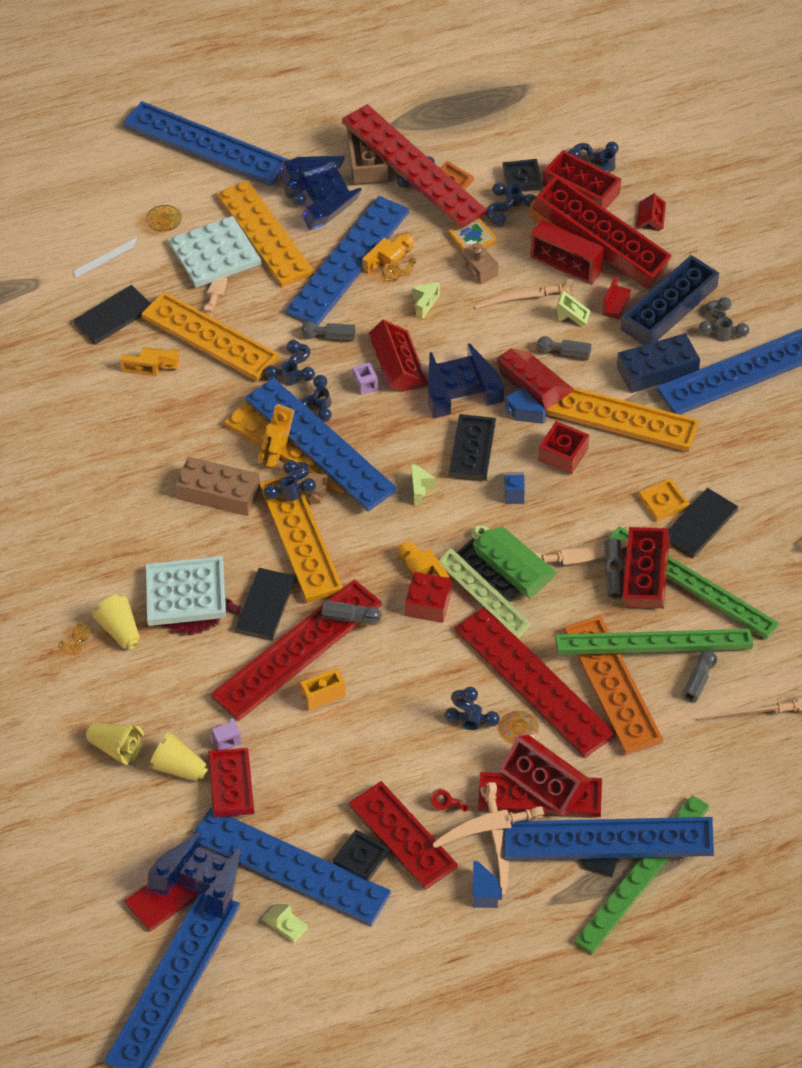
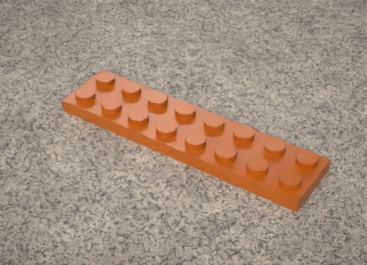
M601 615L564 627L565 634L609 633ZM577 654L576 656L625 755L662 744L663 737L621 654Z

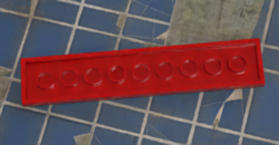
M368 104L342 118L341 123L460 229L486 214L487 209Z
M355 579L327 600L363 607L374 606L380 608L382 606V601ZM322 604L212 692L211 698L239 722L359 625L360 622L322 618Z
M485 607L455 626V632L584 758L615 737V732Z

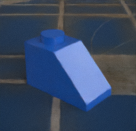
M524 387L505 397V411L516 421L541 424L545 422L546 410Z
M505 472V504H524V472Z
M473 861V908H498V900H502V887H498V879L480 862Z

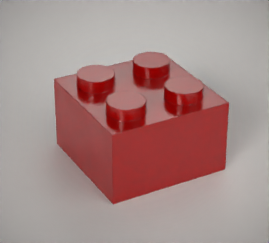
M555 421L539 445L538 461L572 475L589 449V434Z
M414 572L405 601V616L444 623L452 594V578Z

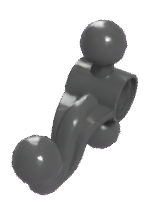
M727 297L713 300L707 304V312L711 317L717 319L716 325H712L708 321H703L699 325L701 334L709 335L711 332H715L716 338L720 341L730 340L732 333H736L739 337H745L749 334L750 329L745 323L733 326V321L724 312L729 310L732 305L731 300Z

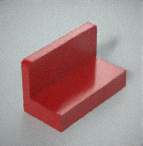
M655 193L641 200L638 205L636 227L640 229L650 224L657 231L663 229L666 202Z
M615 276L603 300L602 315L620 320L632 290L618 286L619 277Z

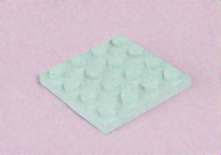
M233 216L168 238L170 247L195 288L261 265L260 257Z
M223 556L146 564L148 626L226 618Z

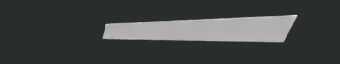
M138 237L74 270L75 277L77 278L133 248Z

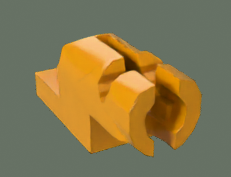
M406 233L401 234L392 242L383 238L362 259L363 271L369 274L379 264L392 268L406 256L405 253H409L414 248V245H412L414 239Z
M143 347L140 357L121 355V371L157 376L160 368L178 369L180 364V356L178 355L180 351L169 349V351L165 352V348Z
M280 404L275 405L271 423L266 426L261 443V450L258 456L259 463L267 460L266 466H276L281 449L287 444L295 410Z
M406 541L398 546L397 550L399 553L397 554L405 562V566L412 575L414 572L449 578V575L430 548L422 552L412 541Z

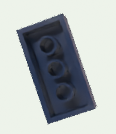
M686 333L618 352L617 368L630 393L670 382L695 372L700 367V358Z

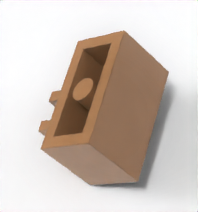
M479 242L461 250L460 263L462 267L466 268L472 278L476 279L480 284L498 276L499 263Z

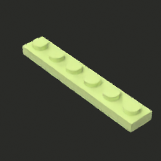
M449 548L439 560L443 568L516 637L520 638L532 624L453 549Z

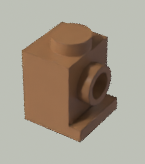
M308 473L307 478L315 481L316 488L311 493L305 492L306 500L312 504H320L322 496L325 497L326 489L328 488L327 475Z

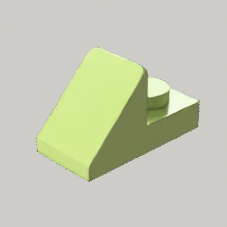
M434 282L412 288V299L416 301V317L423 319L440 295V283Z
M564 290L561 292L557 302L559 322L569 317L581 327L586 325L591 311Z
M413 464L411 465L414 506H422L425 490L436 489V479L422 468Z
M275 904L262 917L265 923L293 943L308 929L307 924L291 913V906L289 904Z

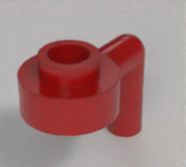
M436 789L430 796L432 806L438 810H445L449 806L458 807L463 812L469 810V806L463 800L452 798L445 789ZM442 795V801L438 802L437 797Z

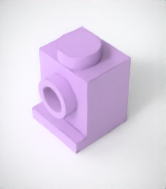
M370 362L352 368L353 379L361 395L378 390V378Z
M234 718L230 719L228 724H221L213 728V734L209 735L212 746L216 745L218 750L242 745L241 734Z

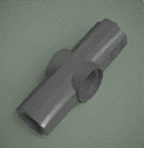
M612 538L604 541L605 574L607 577L608 597L618 599L623 597L624 563L622 561L621 540ZM616 566L619 568V570L613 571L610 569V567Z

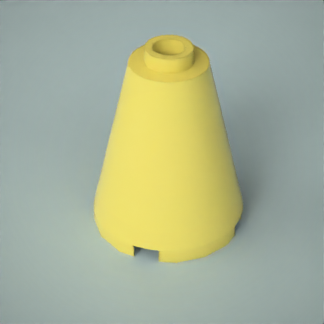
M115 594L101 601L98 604L100 608L97 611L95 609L92 611L93 618L122 648H128L129 650L135 648L139 644L140 636L126 595L122 594V597H119L118 594Z
M93 723L86 731L88 742L125 765L136 761L143 747V743L140 740L141 736L144 737L142 728L136 725Z
M168 732L164 736L167 739L166 742H160L150 761L152 764L149 767L196 782L199 779L203 780L208 771L206 769L207 764L174 734Z

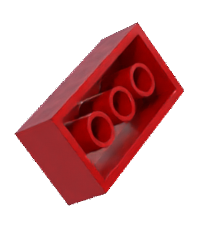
M629 527L623 589L625 607L664 609L670 543L668 528Z

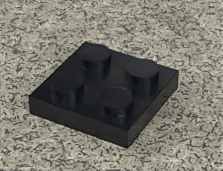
M537 159L502 162L507 187L512 183H517L522 186L523 191L542 189V179Z
M355 829L333 858V864L368 881L390 854V848Z

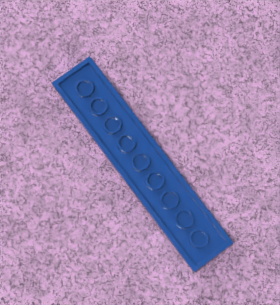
M143 101L138 104L123 122L124 127L269 186L274 184L280 172L289 165V159Z
M378 196L286 308V315L304 323L311 321L319 326L363 271L362 259L383 238H390L409 214V208Z
M802 329L657 386V392L672 413L681 415L802 366Z
M274 377L245 397L246 402L269 423H271L275 405L280 404L295 410L288 440L366 511H371L397 492V487Z
M211 807L190 837L191 844L370 927L391 895V890L370 880L367 881L346 869L230 816L213 817V808Z
M713 817L517 821L514 824L511 823V828L505 829V860L714 856Z
M204 888L201 889L104 1061L106 1066L111 1068L152 1067L239 910V902Z

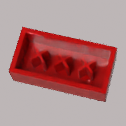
M564 150L543 170V186L546 187L558 175L605 209L618 197L621 191V178Z
M541 220L531 232V258L591 285L602 273L604 247L544 220Z

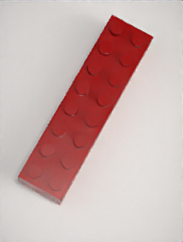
M558 175L536 196L533 210L556 226L604 247L603 259L646 289H649L667 268L672 257L670 253Z

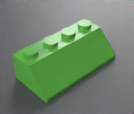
M504 527L486 530L473 543L476 554L528 599L535 596L557 575V572Z

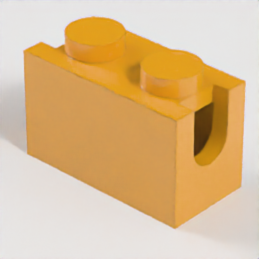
M337 668L300 682L301 696L303 699L306 698L308 710L346 697L345 682Z

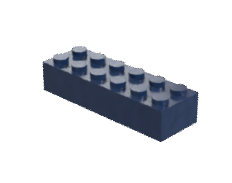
M690 255L622 315L621 330L643 345L658 341L718 287L719 272Z

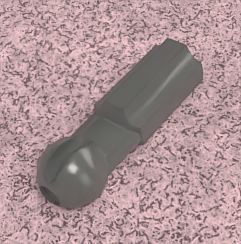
M307 321L301 326V334L307 339H312L316 335H324L326 339L354 341L355 325L327 323L325 327H318L314 322Z
M548 336L540 337L536 343V348L543 354H548L554 350L560 351L562 356L589 360L591 354V343L563 340L561 343L553 342Z
M325 600L322 618L360 622L372 626L380 622L381 612L374 606L363 607Z
M705 650L699 654L698 665L691 673L681 694L690 703L697 702L709 678L708 673L710 669L714 668L717 664L718 659L713 651Z

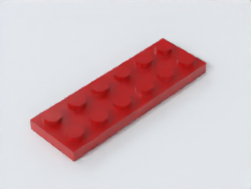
M480 772L478 811L490 812L488 803L485 801V797L482 796L480 788L487 787V783H496L497 791L495 796L497 799L495 801L498 811L507 810L508 813L525 812L526 809L531 810L542 806L544 814L560 815L505 774ZM590 778L591 782L583 796L564 815L601 817L602 778Z
M382 781L349 802V807L383 845L390 848L392 855L424 890H427L458 868L457 862L442 846L433 847V843L436 841L435 838Z

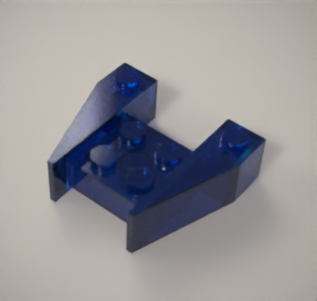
M344 156L296 157L284 161L281 165L279 174L286 187L302 182L313 204L306 206L302 215L309 231L325 226L359 197L362 190L361 187L349 191L338 171L343 164Z
M470 343L467 344V357L437 364L433 353H429L428 406L433 419L451 415V399L482 393L486 406L504 402V385L500 375Z
M197 832L157 859L148 871L147 889L167 896L175 883L204 894L203 912L223 919L232 906L240 866L241 848L238 847L232 857L228 859L201 848V832Z

